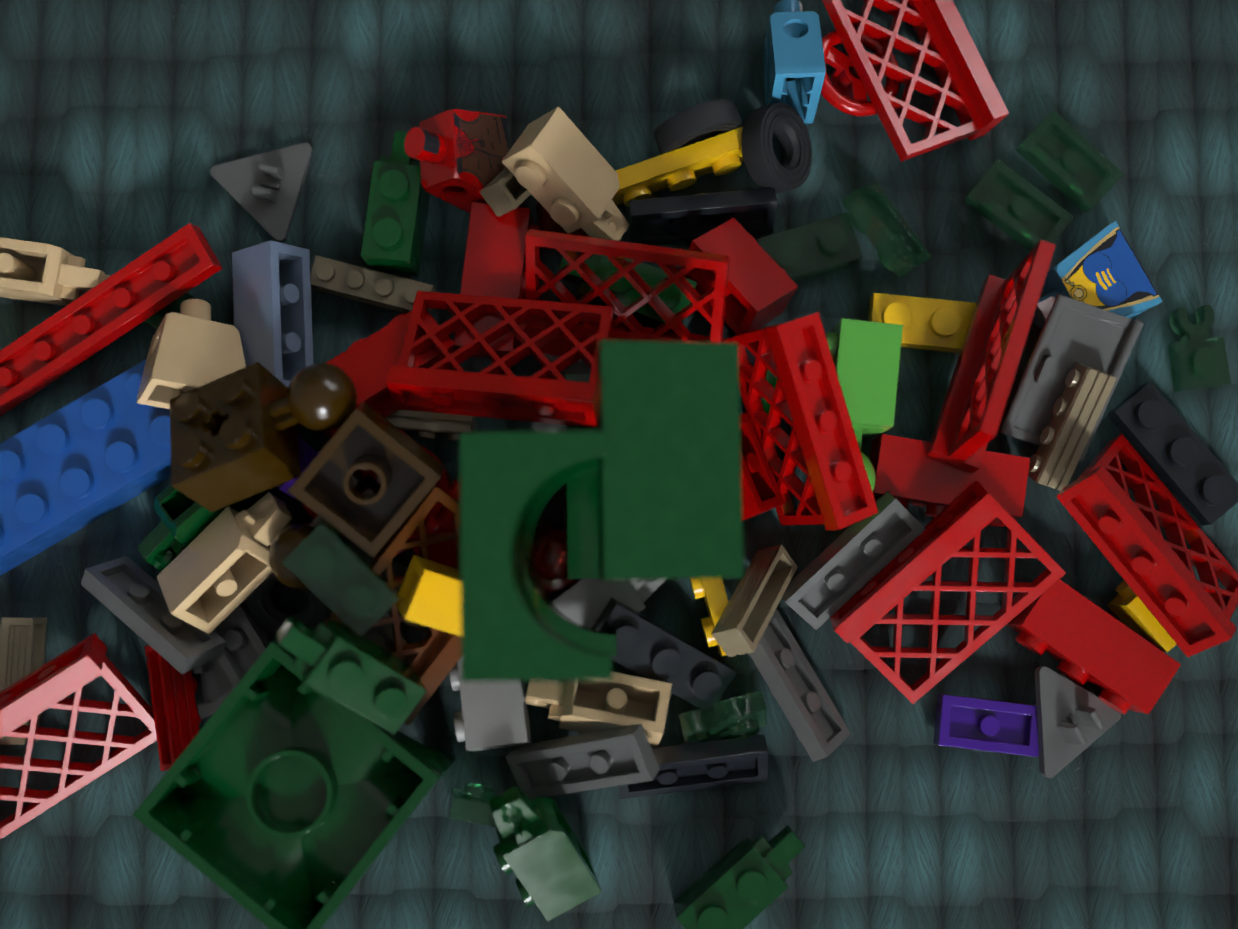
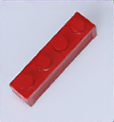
M147 645L144 648L160 770L168 771L200 732L199 724L201 723V718L198 714L195 698L197 681L192 676V670L181 674L150 645Z

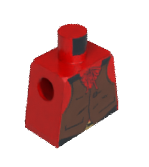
M451 109L423 120L418 127L410 129L405 137L404 149L409 157L420 160L421 185L424 190L468 213L471 212L472 202L488 204L480 194V191L506 168L502 163V160L509 152L506 116Z

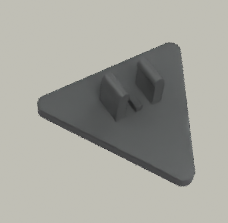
M305 142L215 165L211 168L210 174L277 242L281 243L287 240L313 155V148Z
M1038 666L1034 673L1040 773L1043 777L1053 778L1121 718V713L1110 708L1096 695L1050 668Z

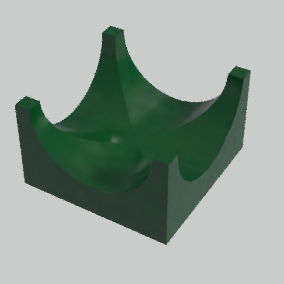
M608 431L460 433L462 682L612 679V656H617V633L596 631L584 627L559 611L545 594L539 582L533 557L535 530L543 509L562 486L583 473L598 469V458L609 457Z
M277 641L271 642L133 813V816L269 929H323L376 858L456 759L441 747L433 748L426 746L399 730L396 734H393L304 682L302 672L292 665L296 655L278 645Z

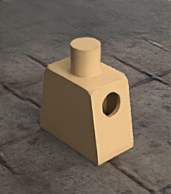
M188 299L182 302L180 314L175 312L167 313L152 338L137 394V403L170 409V399L245 368L246 364L239 330L233 325L211 321V305L204 300Z

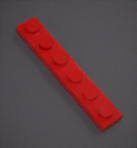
M191 223L187 224L0 350V417L223 269L201 229Z

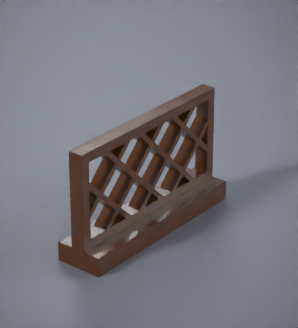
M436 485L432 487L389 538L324 622L327 625L330 619L339 621L362 636V629L391 623L394 647L386 648L385 650L403 661V656L410 655L406 663L415 668L427 690L404 721L408 726L461 658V636L429 627V632L421 642L402 645L399 622L405 621V619L394 604L396 599L395 587L401 586L405 575L393 577L391 560L399 550L419 547L420 557L429 560L427 545L455 540L457 565L449 567L461 570L460 503ZM439 501L451 510L453 531L426 535L424 518L435 503ZM417 528L418 537L409 538ZM385 570V578L377 580L380 574ZM387 588L390 613L361 618L359 602L367 592ZM352 612L353 620L345 621Z

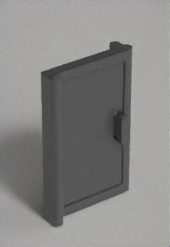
M1057 294L999 432L1040 445L1041 432L1051 421L1054 403L1062 396L1065 390V380L1069 371L1074 369L1077 362L1104 371L1117 379L1079 459V462L1083 461L1144 322L1140 319L1133 320Z

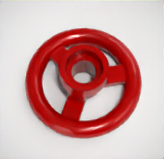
M835 29L822 37L825 68L827 63L834 67L829 75L826 72L821 95L829 104L846 114L853 116H872L877 114L872 102L867 101L866 90L850 57L834 48L835 45L842 43L837 30ZM862 33L860 39L862 45L870 49L874 53L873 55L881 57L885 43ZM891 52L888 62L899 67L895 55ZM886 76L884 89L887 94L896 98L900 82Z

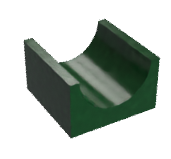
M600 340L596 344L597 428L563 425V431H608L609 457L598 458V469L583 473L564 485L565 579L625 580L744 577L738 343ZM565 374L563 377L566 381L589 383L590 374Z

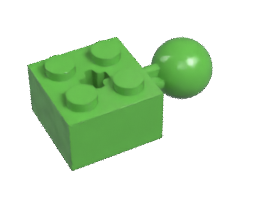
M841 318L830 332H826L825 335L861 452L862 438L873 439L894 426L903 325ZM861 452L873 492L876 482L875 470L870 459Z

